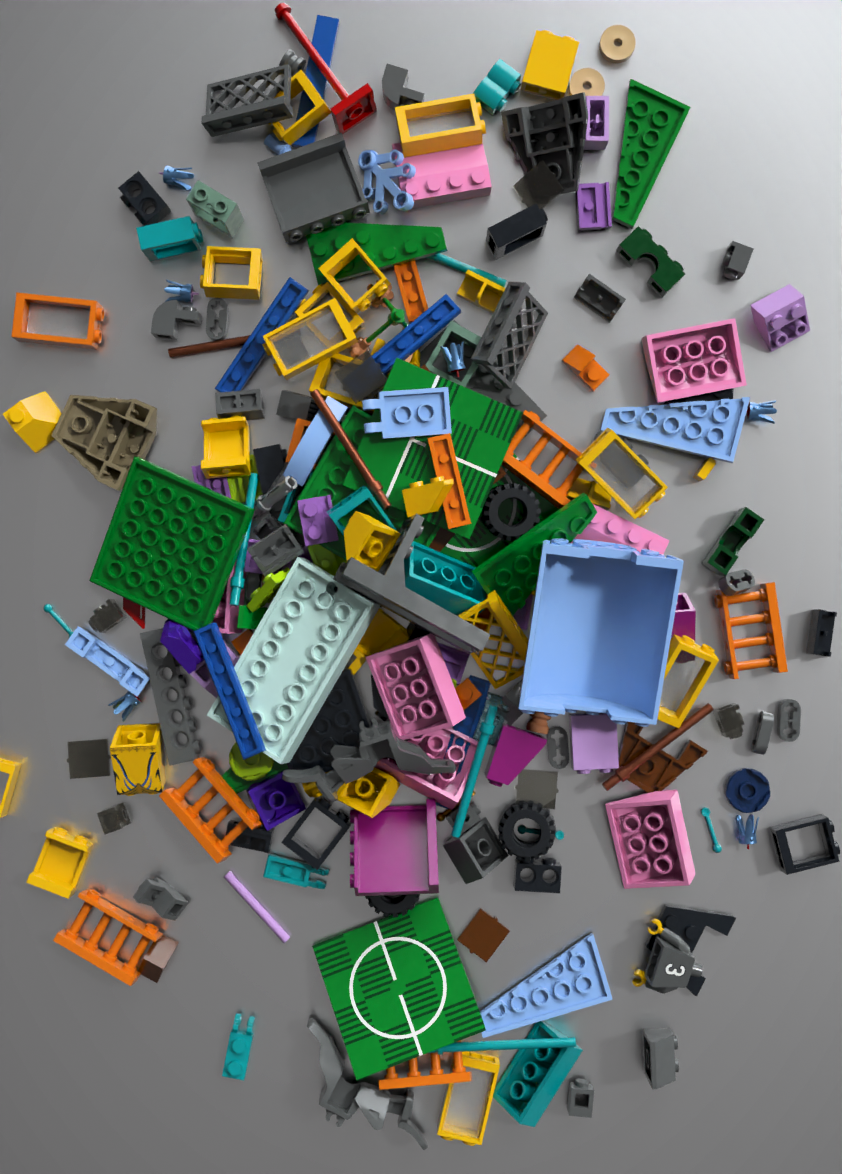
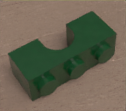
M639 226L619 244L616 250L631 266L640 259H648L654 264L655 273L649 278L647 283L662 298L685 275L682 265L677 261H673L668 256L667 250L662 245H657L652 240V235L646 229L642 230Z
M747 507L739 509L702 564L719 576L727 575L738 559L737 554L742 546L754 536L765 519Z

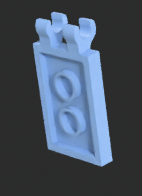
M448 387L378 392L379 399L362 401L363 410H380V422L365 423V433L381 432L382 439L452 434Z

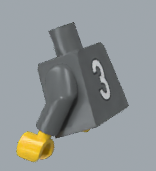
M652 919L651 922L655 923L658 929L654 930L648 927V932L653 935L660 934V937L656 936L646 971L637 969L633 973L635 976H639L641 980L634 978L632 983L636 987L645 984L646 988L662 994L677 988H685L688 985L690 976L700 977L702 975L703 966L701 963L695 962V957L690 952L689 945L679 935L668 928L663 929L660 920Z

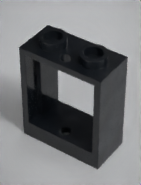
M537 203L488 228L486 242L495 260L543 236L548 218L543 208L539 209Z
M323 797L313 799L281 842L316 870L319 869L351 826L348 821L350 818L340 810L338 813L331 808L332 804ZM315 807L342 827L321 856L294 836Z
M820 814L770 827L780 869L786 875L840 862L838 857L840 848L837 841H834L832 834L835 832L834 825L828 817ZM818 824L826 854L793 862L785 832Z

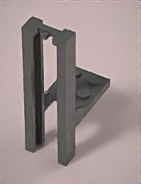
M415 514L403 522L399 530L400 536L378 572L352 557L348 559L347 563L342 562L333 580L467 654L483 651L490 637L489 633L405 587L404 558L407 559L413 550L411 544L414 538L417 539L423 531L424 526L421 524L424 518L420 515Z

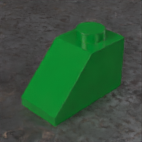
M239 605L237 628L256 629L268 608L261 607L252 612L247 606Z

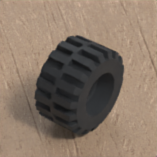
M514 483L499 485L489 492L482 509V520H484V525L493 535L504 540H516L539 523L541 508H539L538 504L540 503L535 498V494L525 486ZM509 498L518 500L523 506V517L515 525H506L498 517L500 504Z
M523 800L519 801L518 804L514 803L504 812L498 828L499 841H502L501 846L503 849L508 850L510 856L515 855L518 860H521V858H524L525 861H531L532 858L537 860L541 855L547 854L549 848L552 847L556 833L555 820L550 815V811L542 807L543 804H536L532 800H529V802H524ZM528 818L537 822L541 829L539 838L533 842L520 840L514 832V826L518 820Z
M407 894L396 898H390L385 895L365 896V898L368 899L369 906L375 908L376 913L382 912L385 917L393 915V918L398 917V914L402 913V915H405L409 909L412 910L415 907V903H418L420 894Z

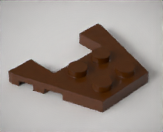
M627 722L618 757L619 767L626 766L653 745L639 736L643 727L635 725L634 722ZM688 740L677 759L661 750L629 774L630 777L627 780L647 793L662 791L682 772L694 765L693 763L700 757L706 755L708 751L695 742Z

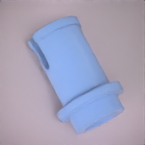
M274 133L269 134L264 140V144L277 155L292 150L289 144L280 142Z

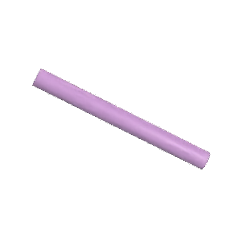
M229 871L224 876L225 880L277 937L285 943L290 936L232 872Z

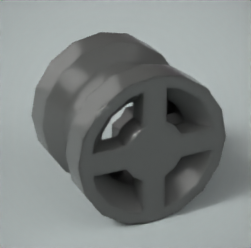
M290 49L282 57L279 66L289 64L291 67V77H293L300 70L303 71L306 60L302 57L298 58L295 52Z

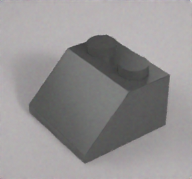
M486 817L466 830L459 838L452 837L443 845L465 884L484 878L509 856L501 846V842Z
M670 1028L643 1029L645 1075L651 1088L658 1089L676 1081L675 1072H679L678 1059L675 1058L674 1050L678 1049V1040Z

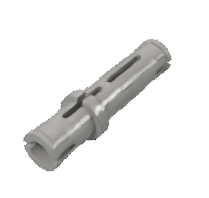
M286 476L269 492L260 495L254 503L255 511L252 519L256 520L264 512L272 510L274 504L296 489L297 481L292 476Z

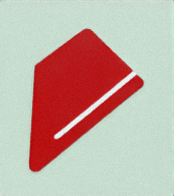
M123 597V609L144 629L145 607Z

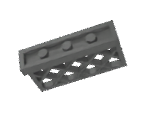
M286 64L208 84L206 115L202 116L201 124L210 136L215 137L293 118L294 110L290 105V65ZM284 74L279 83L274 81L278 75ZM263 79L264 82L258 88L253 86L258 80ZM270 84L273 85L274 88L268 95L263 93ZM238 85H244L237 94L233 92ZM223 89L224 91L216 99L214 91ZM249 90L254 91L247 100L242 98ZM280 91L284 93V96L274 98ZM229 95L233 96L227 105L222 103ZM259 96L264 98L262 101L254 103ZM239 101L244 103L240 107L233 108ZM219 106L223 108L220 112L213 113Z
M508 282L471 357L475 364L485 367L506 389H512L548 315V312L529 293L530 287L526 282ZM524 300H525V301H526V309H523V310H522V304H523V302H524ZM534 310L539 313L536 322H534L533 318ZM527 313V325L523 326L522 314ZM516 318L517 328L512 329V324ZM528 329V338L524 341V330ZM517 332L518 344L514 345L513 333ZM507 337V347L503 348V343ZM519 348V357L515 360L514 349ZM508 351L509 363L504 364L503 353ZM497 357L498 366L494 367L493 363ZM509 367L510 375L506 379L505 368Z

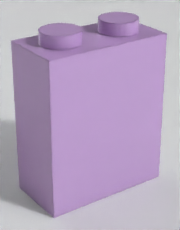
M599 713V715L569 714L571 768L577 770V774H589L592 769H599L600 773H611L613 768H619L617 723L612 722L606 713Z

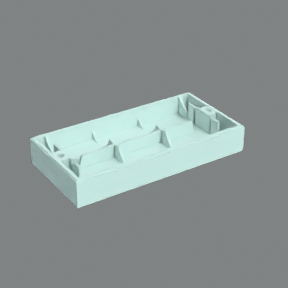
M297 557L234 667L265 745L266 751L263 753L279 764L291 761L380 608L379 604L333 580V575L309 560ZM217 696L207 716L232 732L220 698Z

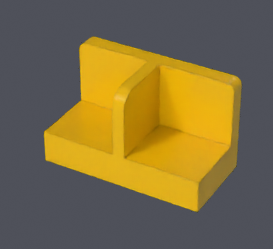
M467 269L457 296L493 314L506 288Z
M577 478L566 493L567 498L573 500L584 492L592 504L605 510L611 508L610 502L612 497L594 480L591 482Z

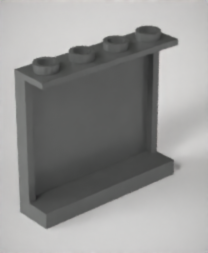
M342 132L257 162L286 242L298 241L303 236L311 233L318 234L325 228L340 226L345 221L353 218L359 219L370 213L368 201L363 194Z

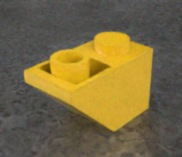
M444 476L431 478V483L425 485L423 481L410 483V488L402 490L407 517L438 511L454 484L453 479L444 480Z

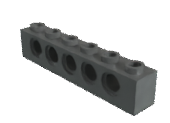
M163 628L140 633L167 758L169 766L199 758L201 745L199 740L195 739L194 732L197 731L194 718L190 717L189 710L192 709L189 696L186 697L184 688L187 687L185 675H181L179 668L181 665L168 650L164 658L160 657L157 653L159 646L163 645L160 642ZM165 667L170 668L172 671V677L169 680L165 679L162 675ZM170 689L175 690L177 693L175 701H170L167 697V692ZM174 711L181 713L182 721L180 723L173 721L172 714ZM179 733L187 737L185 745L178 743L177 735Z

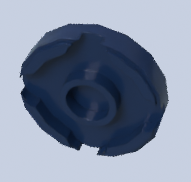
M742 768L734 771L725 783V796L728 803L742 813L760 811L770 798L768 779L761 772L752 768Z

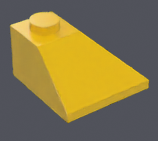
M44 391L19 401L4 412L3 416L21 439L35 453H38L56 440L51 435L62 413L47 392Z
M355 511L344 530L346 560L348 561L352 557L378 572L398 540L400 533L369 515Z
M374 767L373 771L365 776L340 786L337 791V800L373 818L391 803L401 784L393 776Z

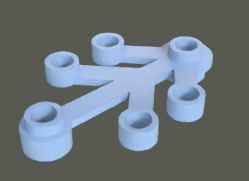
M396 149L390 153L379 155L374 150H365L358 158V164L364 171L363 194L365 199L369 201L375 199L373 210L379 214H385L388 210V203L384 201L385 187L394 196L393 205L395 208L405 212L412 209L414 205L413 197L409 193L401 191L391 178L403 176L411 179L416 173V168L409 163L388 169H382L379 164L388 162L400 165L404 160V155ZM373 173L376 176V189L372 187Z

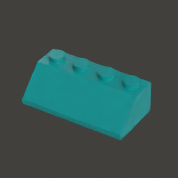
M415 541L412 542V553L407 559L404 558L406 588L455 615H459L486 600V592L471 572L476 567Z
M539 1021L536 1022L526 1039L569 1037L546 1022ZM577 1044L576 1047L519 1049L495 1087L493 1098L519 1124L535 1127L583 1050Z

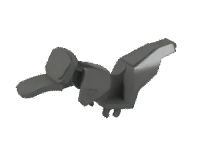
M371 717L372 727L366 728L363 721L359 723L361 730L358 736L359 748L344 745H334L332 747L331 754L334 760L331 765L334 768L326 774L319 765L305 770L288 769L283 771L282 779L291 783L316 781V786L329 802H334L338 799L336 790L340 786L370 773L377 762L385 757L394 759L400 770L428 775L454 773L456 766L454 761L450 759H430L419 745L398 738L390 721L378 724L376 718Z
M314 1018L309 1019L307 1027L321 1044L319 1063L326 1083L320 1094L319 1105L326 1108V1120L329 1121L330 1117L336 1114V1119L338 1120L336 1126L340 1127L344 1120L350 1119L360 1107L375 1130H380L383 1128L386 1113L390 1112L399 1115L397 1121L399 1128L409 1132L423 1150L428 1148L425 1138L410 1121L414 1092L407 1088L404 1096L392 1095L388 1090H379L378 1086L366 1082L350 1084L345 1081L343 1077L345 1062L331 1035H328Z

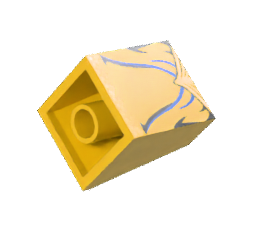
M160 723L118 725L110 745L117 795L132 796L144 793L150 795L162 793L166 782L164 740Z

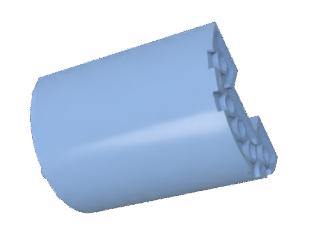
M562 538L552 539L550 543L549 540H544L542 543L518 709L526 714H535V711L544 712L545 715L556 717L558 714L565 715V711L576 713L577 710L586 711L590 715L606 713L610 720L617 724L634 722L635 725L641 727H648L649 724L656 725L684 561L671 555H667L664 558L665 555L649 549H641V552H639L636 548L629 545L583 539H573V543H568L569 540Z

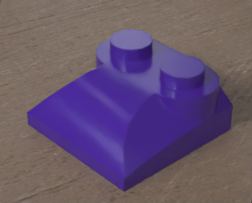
M167 619L164 623L160 642L187 673L190 674L196 670L198 664L204 661L199 644L186 627Z
M283 771L261 782H255L246 789L248 799L253 809L258 813L259 820L263 823L262 826L266 831L306 810L295 784L282 779Z

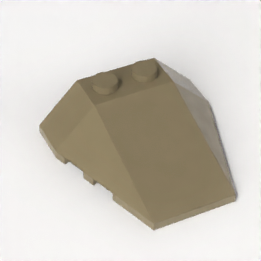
M70 395L51 436L72 454L98 482L120 491L126 481L133 458L139 457L145 460L153 443L157 429V408L137 399L125 400Z

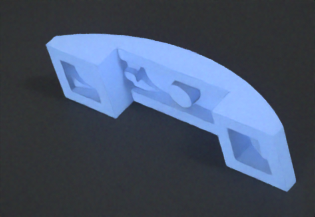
M328 396L325 401L340 423L348 407ZM320 409L306 430L283 473L285 477L292 476L297 481V484L302 487L334 432Z
M79 626L65 644L78 655L87 658L119 681L121 686L137 697L150 681V677L134 663Z

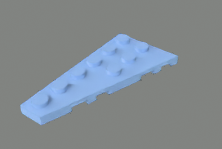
M750 397L721 399L717 401L670 403L668 405H649L644 407L608 408L605 411L600 431L609 428L620 437L733 463Z
M590 933L482 1009L480 1013L486 1027V1031L481 1032L482 1037L486 1038L613 1000L593 933Z

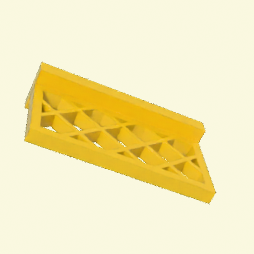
M494 590L487 594L488 598L457 616L463 620L472 621L471 624L474 626L475 622L487 624L485 631L489 633L491 625L502 628L500 636L490 634L489 640L499 641L496 650L484 647L483 651L479 652V655L477 651L476 653H470L496 690L523 675L524 666L513 668L512 663L514 659L525 662L528 638ZM486 607L491 612L489 619L477 617L478 612ZM502 642L513 645L512 653L500 651ZM483 653L495 655L493 663L483 662L481 660ZM498 656L510 658L508 666L497 665ZM494 669L506 671L505 676L496 681L493 677Z

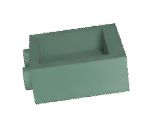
M199 180L186 198L195 216L231 238L235 236L244 221L237 203Z
M450 321L426 366L431 373L467 387L479 364L474 362L471 364L462 382L433 366L442 351L440 346L444 347L450 335L461 342L464 341L465 344L476 349L481 339L475 333Z

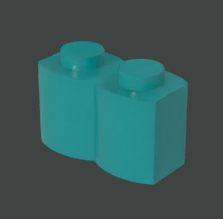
M499 59L473 92L476 103L480 102L481 107L492 115L497 111L501 112L508 103L506 98L511 93L514 95L520 88L521 74Z

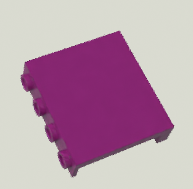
M426 799V805L387 806L373 818L355 809L350 810V824H354V831H350V845H354V852H350V866H354V874H350V888L355 889V896L439 893L435 799Z

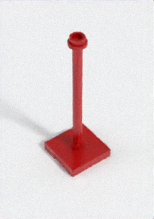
M285 3L278 4L275 8L276 17L278 20L285 21L342 100L330 108L336 130L338 133L342 132L343 135L377 111L373 90L367 83L349 95L291 16L290 6Z

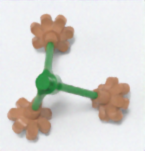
M369 284L367 290L371 289L374 285ZM391 284L384 295L377 296L371 301V306L374 308H378L380 304L383 307L389 308L391 313L388 315V321L368 338L359 337L357 338L358 343L347 348L350 350L349 353L352 357L357 355L356 359L364 361V359H369L371 341L390 325L396 326L401 324L403 326L402 330L408 326L404 319V311L396 309L389 302V299L394 297L393 292L390 291L392 289Z

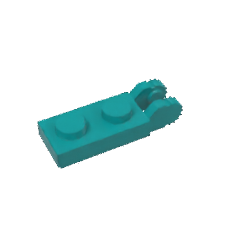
M268 854L263 877L306 888L309 886L325 889V882L309 879L311 872L322 876L328 875L329 869L319 867L316 870L307 862Z
M236 1013L233 1029L230 1032L222 1076L244 1080L254 1035L252 1031L255 1017H249L246 1032L240 1031L239 1025L242 1018L241 1014Z

